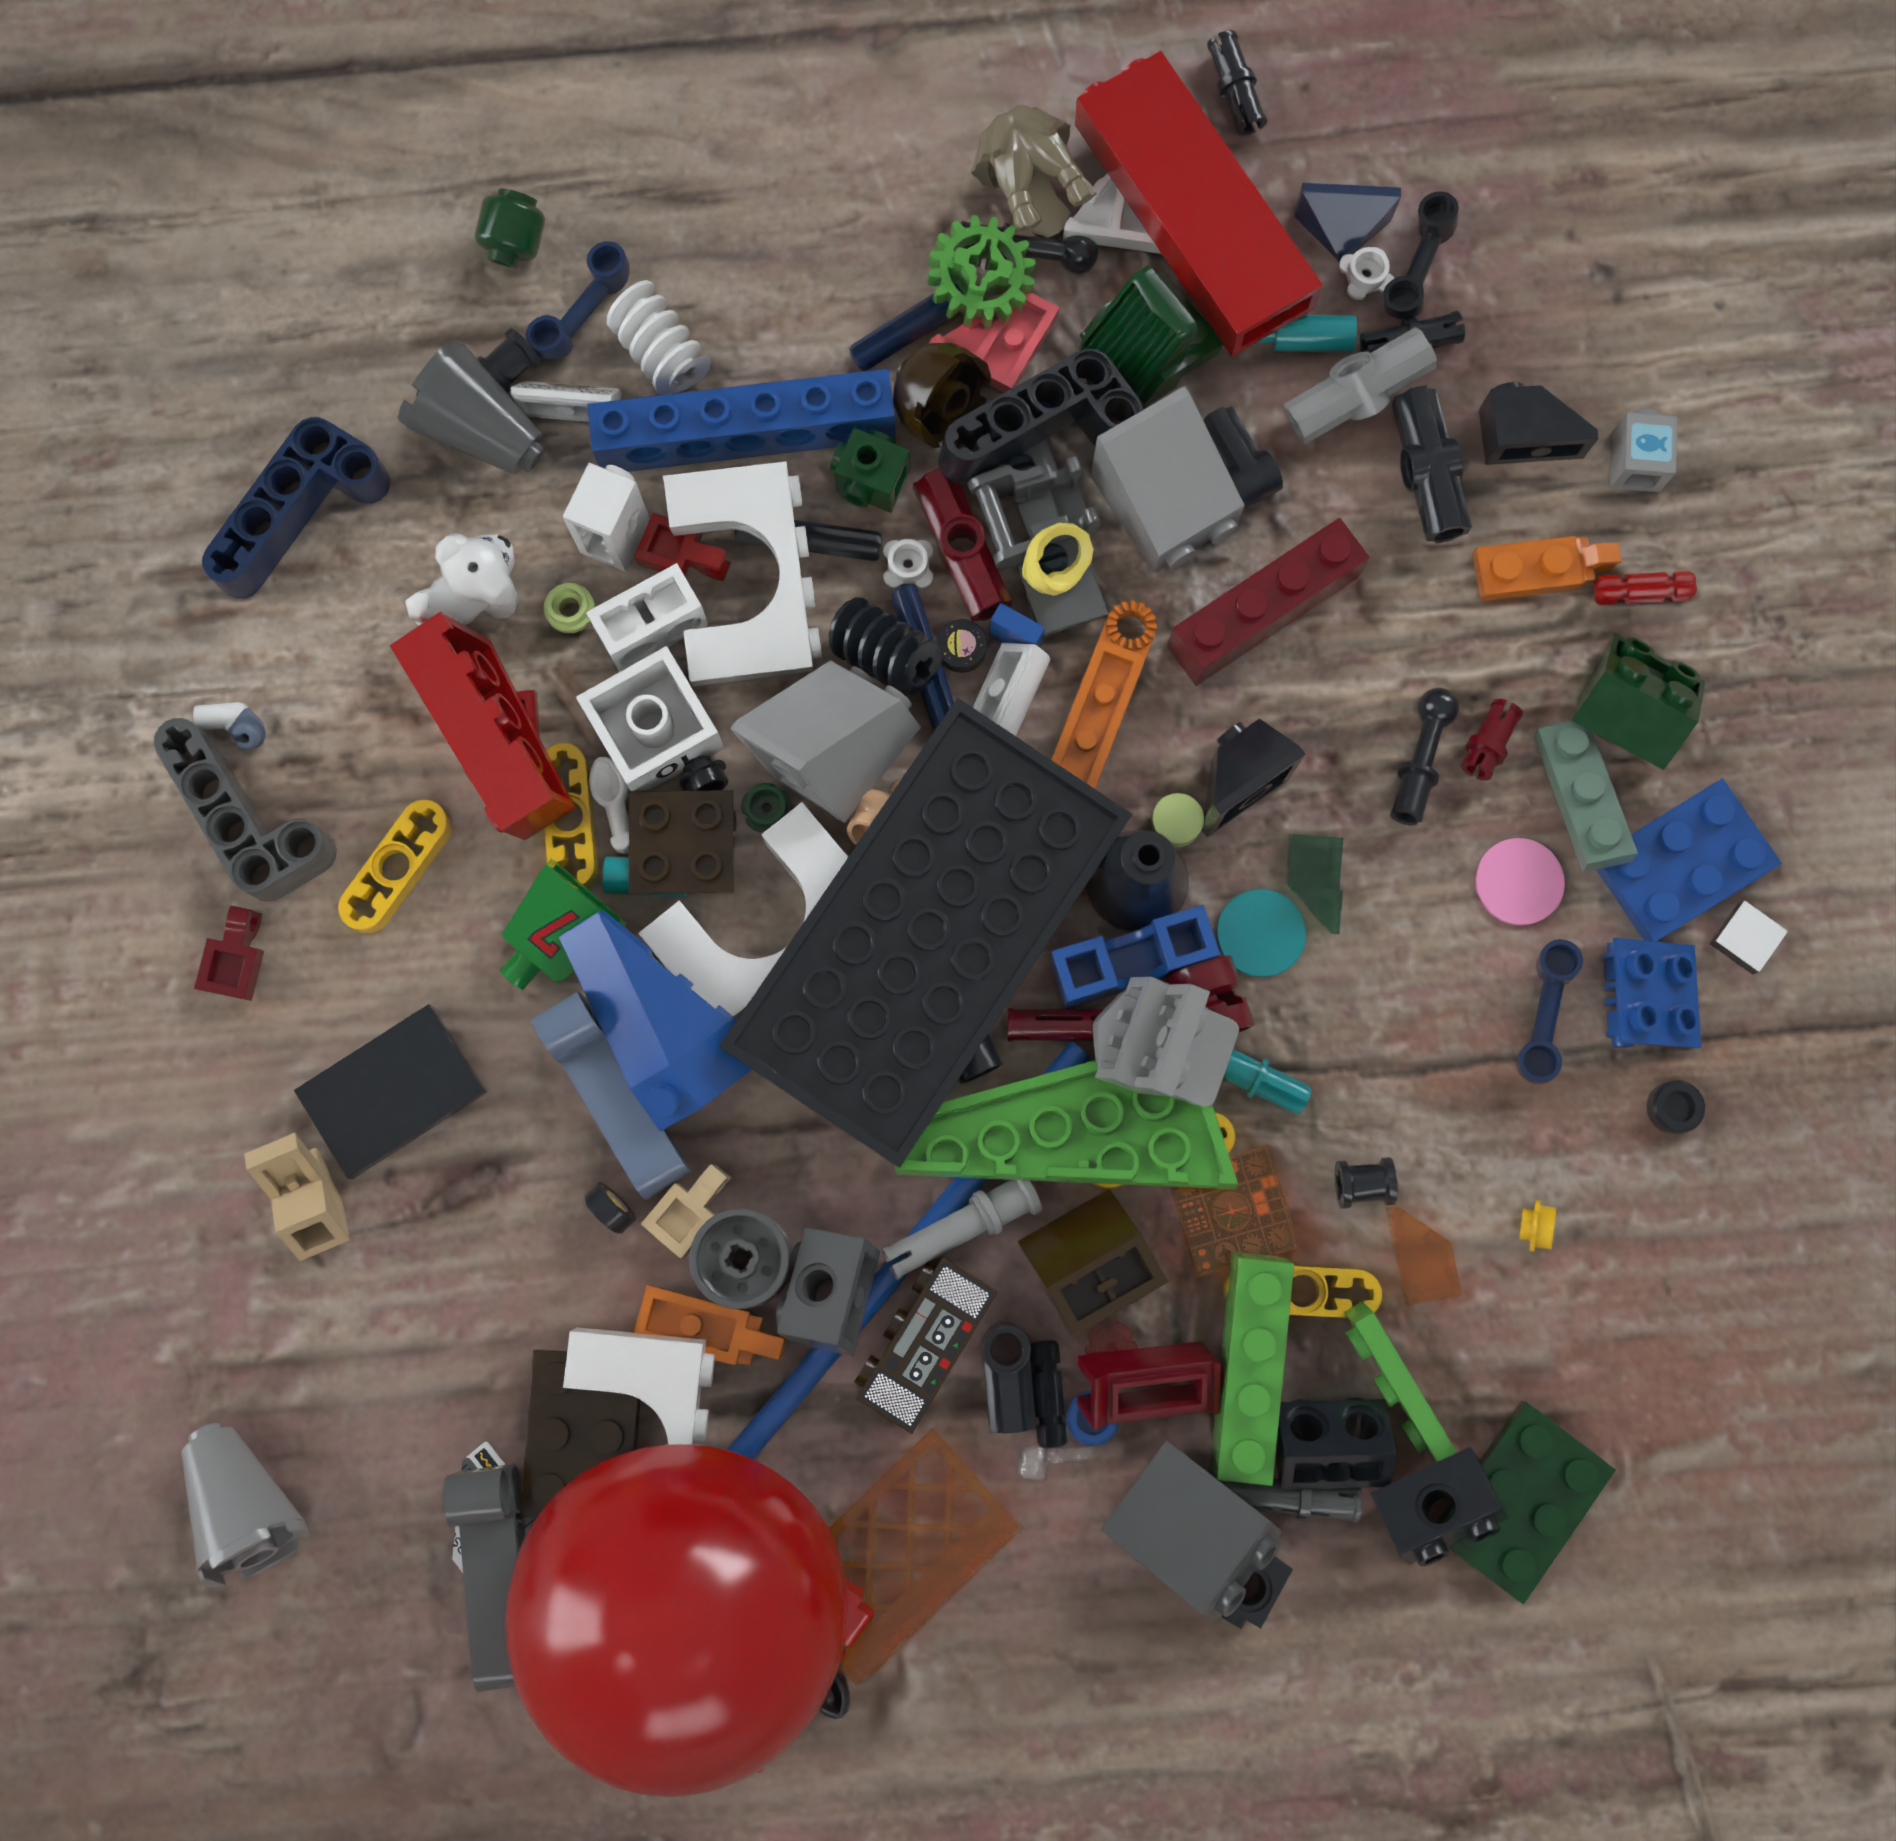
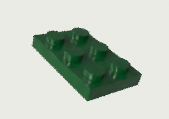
M1521 1401L1480 1459L1509 1519L1499 1523L1501 1530L1486 1540L1470 1543L1468 1538L1448 1548L1516 1601L1524 1605L1616 1469L1529 1403ZM1452 1500L1436 1524L1446 1523L1454 1516L1456 1510L1455 1501Z

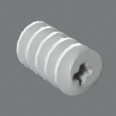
M643 280L630 286L619 295L607 314V325L613 334L618 335V340L623 348L629 350L632 360L636 364L641 365L643 374L646 378L652 380L657 393L667 395L683 392L705 377L710 369L711 359L707 355L698 357L701 351L699 342L696 340L687 341L690 335L689 329L684 325L676 326L679 319L676 312L673 310L665 311L667 306L666 299L661 295L654 296L656 288L653 282Z

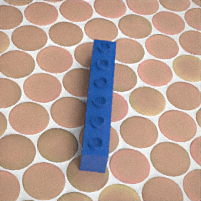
M889 369L587 404L591 447L597 465L604 469L607 465H614L627 472L835 448L840 442L847 444L854 428L866 433L870 430H876L896 440L895 414Z

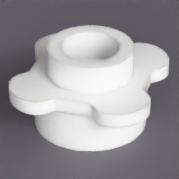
M1365 247L1358 250L1354 255H1344L1339 263V270L1346 275L1349 284L1347 293L1355 300H1362L1366 294L1376 291L1384 293L1386 285L1394 279V276L1388 273L1390 264L1386 253L1377 247ZM1364 270L1369 271L1371 276L1365 277L1362 272Z
M904 539L901 541L892 540L885 545L883 553L888 559V570L884 573L883 578L889 588L896 589L901 585H915L919 589H925L931 585L933 574L929 570V558L933 555V548L929 542L925 540ZM905 561H911L913 566L905 568L903 564Z

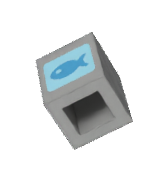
M1639 409L1625 414L1611 435V489L1660 492L1676 474L1678 416L1660 415V412L1653 409Z

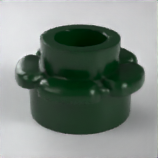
M772 783L756 785L749 793L745 794L741 802V811L747 817V825L757 832H765L792 809L791 799L787 792L779 790ZM765 804H769L772 807L768 813L762 811V806Z

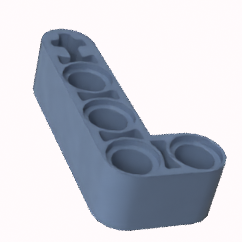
M577 991L531 1019V1023L550 1055L562 1064L628 1178L643 1200L650 1199L691 1173L685 1158L667 1128L659 1131L630 1090L586 997Z

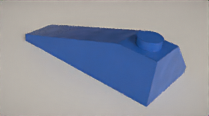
M603 909L559 936L630 1090L659 1131L700 1110L751 1071V1069L719 1048V1045L736 1022V1019L720 1005L715 1009L691 989L694 984L681 973L676 977L652 957V949Z

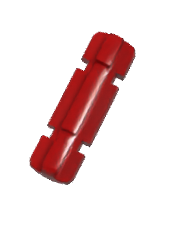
M1690 571L1673 572L1672 576H1668L1666 572L1625 574V578H1620L1616 574L1599 576L1594 581L1593 591L1594 600L1599 605H1616L1617 600H1622L1623 604L1664 602L1665 598H1669L1671 602L1691 600L1696 595L1697 585L1696 576Z

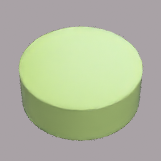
M1181 793L1170 794L1162 798L1155 806L1151 817L1152 831L1165 836L1175 847H1183L1192 843L1198 837L1204 824V814L1199 803L1194 798Z

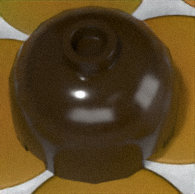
M930 343L915 351L899 366L894 383L893 405L901 424L911 434L933 448H941L937 442L944 440L948 426L955 420L986 403L987 399L981 396L980 392L983 387V380L989 384L991 382L988 364L966 348L954 343Z

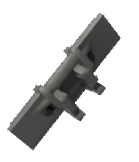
M996 424L1004 431H1014L1006 424ZM1047 439L993 470L973 477L968 482L971 495L978 497L997 552L993 556L995 565L998 569L1015 566L1035 622L1045 627L1044 636L1108 617V611L1091 564L1075 586L1067 592L1055 596L1038 592L1023 578L1022 567L1027 548L1032 539L1041 530L1056 523H1074L1086 531L1089 536H1092L1101 525L1096 507L1086 509L1080 493L1078 481L1082 477L1083 471L1078 457L1074 456L1067 459V464L1057 470ZM1005 495L1013 496L1028 541L1015 545L999 497ZM1060 535L1046 545L1043 556L1039 560V565L1044 573L1049 575L1054 571H1063L1071 566L1078 555L1076 538L1070 535Z

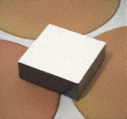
M1744 900L1737 904L1710 942V945L1753 975L1760 972L1788 931Z

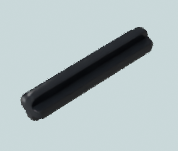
M794 519L795 527L805 526L808 552L869 561L879 560L883 538L882 534L878 531ZM734 530L735 539L738 542L767 546L760 539L749 533Z

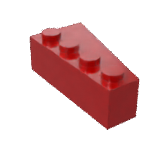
M439 612L389 645L462 765L466 776L486 805L484 808L485 814L498 832H504L527 840L575 809L490 639Z

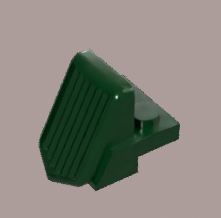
M1145 266L1129 278L1114 299L1104 304L1085 330L1081 332L1080 337L1082 341L1079 351L1096 349L1110 358L1139 398L1142 408L1175 389L1184 375L1219 355L1223 344L1167 273L1163 270L1156 274L1151 267ZM1086 379L1087 385H1094L1091 381Z

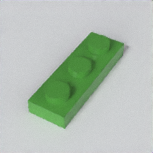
M1363 1301L1345 1311L1344 1313L1353 1327L1346 1331L1345 1334L1362 1361L1369 1357L1373 1360L1380 1372L1378 1376L1373 1378V1381L1389 1407L1391 1408L1398 1403L1406 1415L1408 1421L1400 1426L1415 1451L1419 1454L1427 1450L1436 1462L1457 1453L1373 1311Z

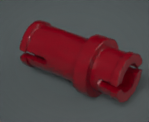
M1494 699L1492 701L1490 710L1477 734L1471 735L1465 746L1468 753L1462 760L1460 767L1469 776L1472 777L1477 765L1480 764L1479 769L1481 770L1477 775V779L1490 780L1495 767L1503 764L1508 755L1505 747L1518 721L1523 716L1522 709L1515 703H1511L1504 719L1501 720L1507 700Z

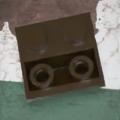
M1110 1189L1017 1241L1069 1335L1073 1337L1169 1282L1142 1234Z

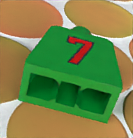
M551 858L539 872L501 935L517 950L499 971L511 984L521 990H524L540 971H543L553 981L560 983L574 972L559 939L562 933L601 909L625 927L627 922Z

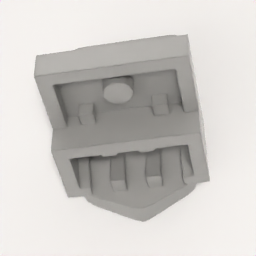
M1131 977L1127 989L1118 994L1093 1022L1095 1060L1098 1066L1095 1078L1141 1094L1170 1096L1193 1105L1210 1106L1217 1097L1239 1033L1238 1024L1228 1017L1208 1010L1205 1005L1210 992L1192 984L1169 985L1153 977Z

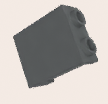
M1167 1440L1101 1528L1102 1532L1201 1614L1214 1622H1218L1222 1615L1225 1617L1230 1616L1239 1607L1246 1594V1589L1243 1586L1256 1568L1263 1570L1273 1560L1280 1545L1277 1539L1282 1533V1530Z

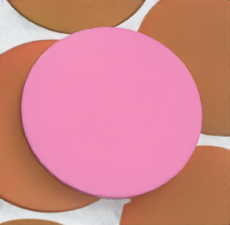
M1512 838L1497 843L1483 855L1477 866L1475 886L1482 905L1492 916L1507 924L1525 926L1544 920L1556 910L1564 894L1565 878L1558 859L1548 848L1530 839Z

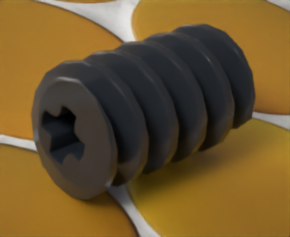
M855 597L845 602L837 610L831 622L829 646L832 653L842 660H847V663L860 668L870 677L876 678L877 681L886 687L888 685L894 687L904 696H912L928 686L938 673L943 662L944 649L941 643L935 639L928 640V636L919 630L913 631V627L909 624L898 622V618L890 613H884L875 604L869 605L868 601L863 597Z

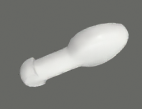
M599 757L591 767L589 787L595 801L606 810L612 834L610 838L612 847L617 853L628 854L629 817L625 801L628 797L629 787L613 760L609 757Z

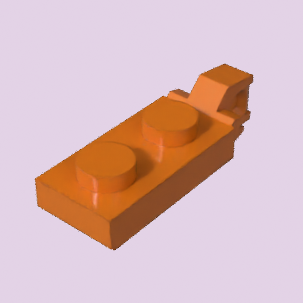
M1576 536L1476 547L1472 553L1480 601L1579 590L1582 585L1593 583L1596 580V573L1612 572L1614 567L1622 562L1618 542L1598 543L1589 546L1588 537L1576 538Z
M653 1285L646 1286L634 1333L707 1340L705 1353L715 1354L716 1361L734 1366L738 1365V1363L751 1366L754 1354L780 1360L783 1357L787 1339L783 1336L761 1331L764 1318L752 1315L751 1311L723 1307L709 1300Z

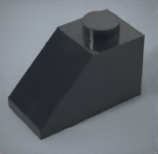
M1520 382L1500 384L1489 391L1479 408L1485 465L1584 459L1599 439L1598 430L1541 385L1524 386Z

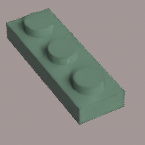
M1573 721L1538 728L1534 740L1582 872L1633 862L1638 852L1593 732Z

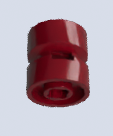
M1231 955L1205 960L1167 976L1169 985L1192 984L1209 991L1210 994L1205 1006L1208 1010L1234 1020L1238 1024L1239 1033L1255 1026L1246 997L1236 995L1235 989L1241 982Z

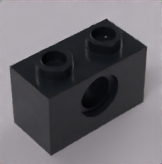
M1471 1446L1371 1493L1399 1555L1409 1565L1416 1561L1421 1567L1436 1563L1450 1554L1447 1547L1468 1538L1470 1543L1486 1540L1501 1530L1499 1523L1509 1519L1479 1457ZM1444 1498L1455 1501V1514L1448 1522L1436 1524L1430 1521L1429 1511L1434 1502Z

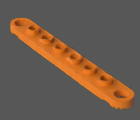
M1124 601L1113 607L1109 613L1051 759L1094 789H1096L1157 629L1156 617L1153 615L1152 610L1144 606L1145 604L1142 602ZM1127 616L1136 617L1143 623L1145 632L1139 639L1126 640L1125 637L1122 638L1121 634L1118 633L1116 628L1117 622Z

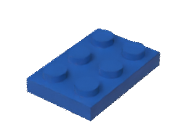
M1722 778L1632 833L1631 836L1638 852L1633 862L1597 869V872L1643 940L1657 942L1782 863Z

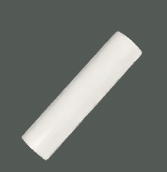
M1002 643L973 708L1016 736L1050 662L1049 655L1034 644Z

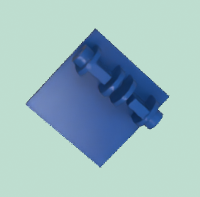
M1613 938V942L1607 943V952L1602 954L1605 967V981H1612L1613 983L1604 984L1603 987L1604 991L1616 992V998L1604 1000V1005L1617 1008V1010L1607 1012L1608 1031H1606V1037L1612 1038V1047L1628 1048L1634 1047V1044L1701 1048L1695 945L1626 938Z

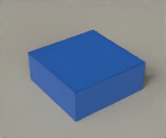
M1000 603L991 618L989 636L1001 643L1034 644L1039 648L1043 644L1045 627Z

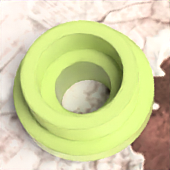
M564 583L556 586L549 592L544 602V614L554 629L563 633H577L591 623L586 612L595 608V602L585 587L576 583ZM567 604H578L579 610L575 615L570 617L562 615V610Z

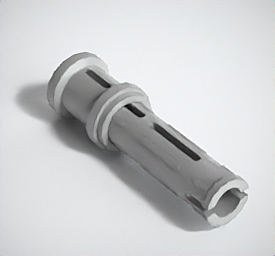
M1010 1180L986 1193L978 1190L969 1198L970 1205L949 1214L947 1217L888 1247L881 1248L886 1263L904 1253L908 1254V1258L889 1267L893 1276L898 1280L903 1275L982 1233H985L987 1236H997L1002 1233V1226L1026 1213H1031L1035 1216L1042 1212L1041 1202L1031 1181Z

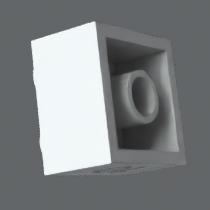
M667 646L576 696L631 792H649L682 773L684 766L693 759L700 756L710 757L724 749L718 731Z

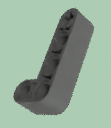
M173 718L165 721L158 728L154 735L156 753L231 881L239 889L261 901L272 902L286 896L324 873L333 865L337 854L335 842L329 834L313 822L306 819H294L270 833L268 832L216 742L202 729L184 718ZM185 743L191 755L199 761L193 763L183 756L186 753ZM219 779L217 792L212 797L203 799L205 786L209 782ZM244 821L245 825L242 835L237 840L228 842L230 828L235 823ZM308 837H315L316 842L313 851L308 856L298 858L297 851L300 843ZM269 864L270 874L263 883L254 885L252 880L255 870L260 865Z
M515 1464L459 1471L447 1475L444 1481L443 1503L446 1520L450 1527L459 1526L471 1670L477 1692L516 1687L510 1669L505 1636L509 1584L518 1553L526 1537L524 1517H520L521 1480Z

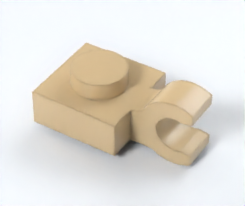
M711 1164L689 1191L679 1183H674L641 1225L680 1259L685 1258L690 1252L693 1239L698 1230L707 1220L716 1215L707 1206L721 1193L732 1177L719 1166Z

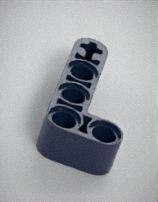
M309 417L300 421L206 548L202 556V566L205 573L228 596L236 599H245L254 595L265 583L333 487L355 501L363 504H372L380 501L388 493L390 488L388 471L368 445L331 422L320 417ZM330 442L323 452L312 454L319 444ZM371 467L369 473L364 478L353 480L355 473L359 469ZM294 482H300L295 492L283 495L286 487ZM265 522H271L269 529L265 533L254 535L258 526ZM246 545L250 547V552L245 549ZM232 567L237 568L234 572L230 570Z

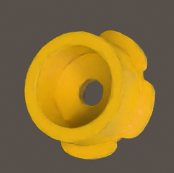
M1539 1199L1535 1201L1534 1209L1523 1208L1519 1239L1530 1241L1529 1250L1531 1252L1535 1251V1247L1552 1250L1557 1207L1540 1205L1541 1200Z

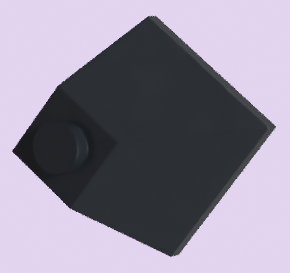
M1260 718L1248 727L1239 722L1223 733L1217 739L1220 746L1217 748L1211 761L1204 808V824L1202 827L1206 837L1215 833L1287 782L1306 755L1301 747Z

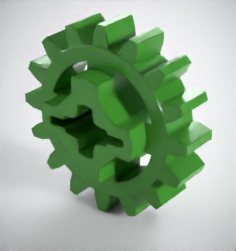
M972 215L969 228L964 229L957 220L954 221L950 231L951 237L940 233L936 241L938 250L930 251L928 265L934 269L928 271L927 285L939 286L934 292L933 301L935 304L945 301L949 303L946 314L949 319L958 312L965 314L964 326L966 327L971 326L974 317L981 318L985 329L991 327L994 315H998L1004 323L1009 322L1012 314L1011 307L1020 311L1024 308L1027 300L1024 294L1031 293L1035 279L1028 276L1034 271L1035 259L1023 258L1027 254L1029 242L1024 240L1015 243L1013 237L1016 227L1011 225L1002 232L997 229L998 218L994 216L989 221L988 227L981 226L977 215ZM971 244H975V245L969 247L968 249L963 248V247H965V246H968V245H971ZM1000 252H1002L1008 260H1005ZM985 258L986 264L984 269H986V275L982 277L980 286H977L976 280L978 275H976V269L980 267L981 260ZM953 283L959 285L964 295L954 286ZM993 295H998V296H1000V297H998V298H996V299H993V300L984 301V300H986V299L992 297Z

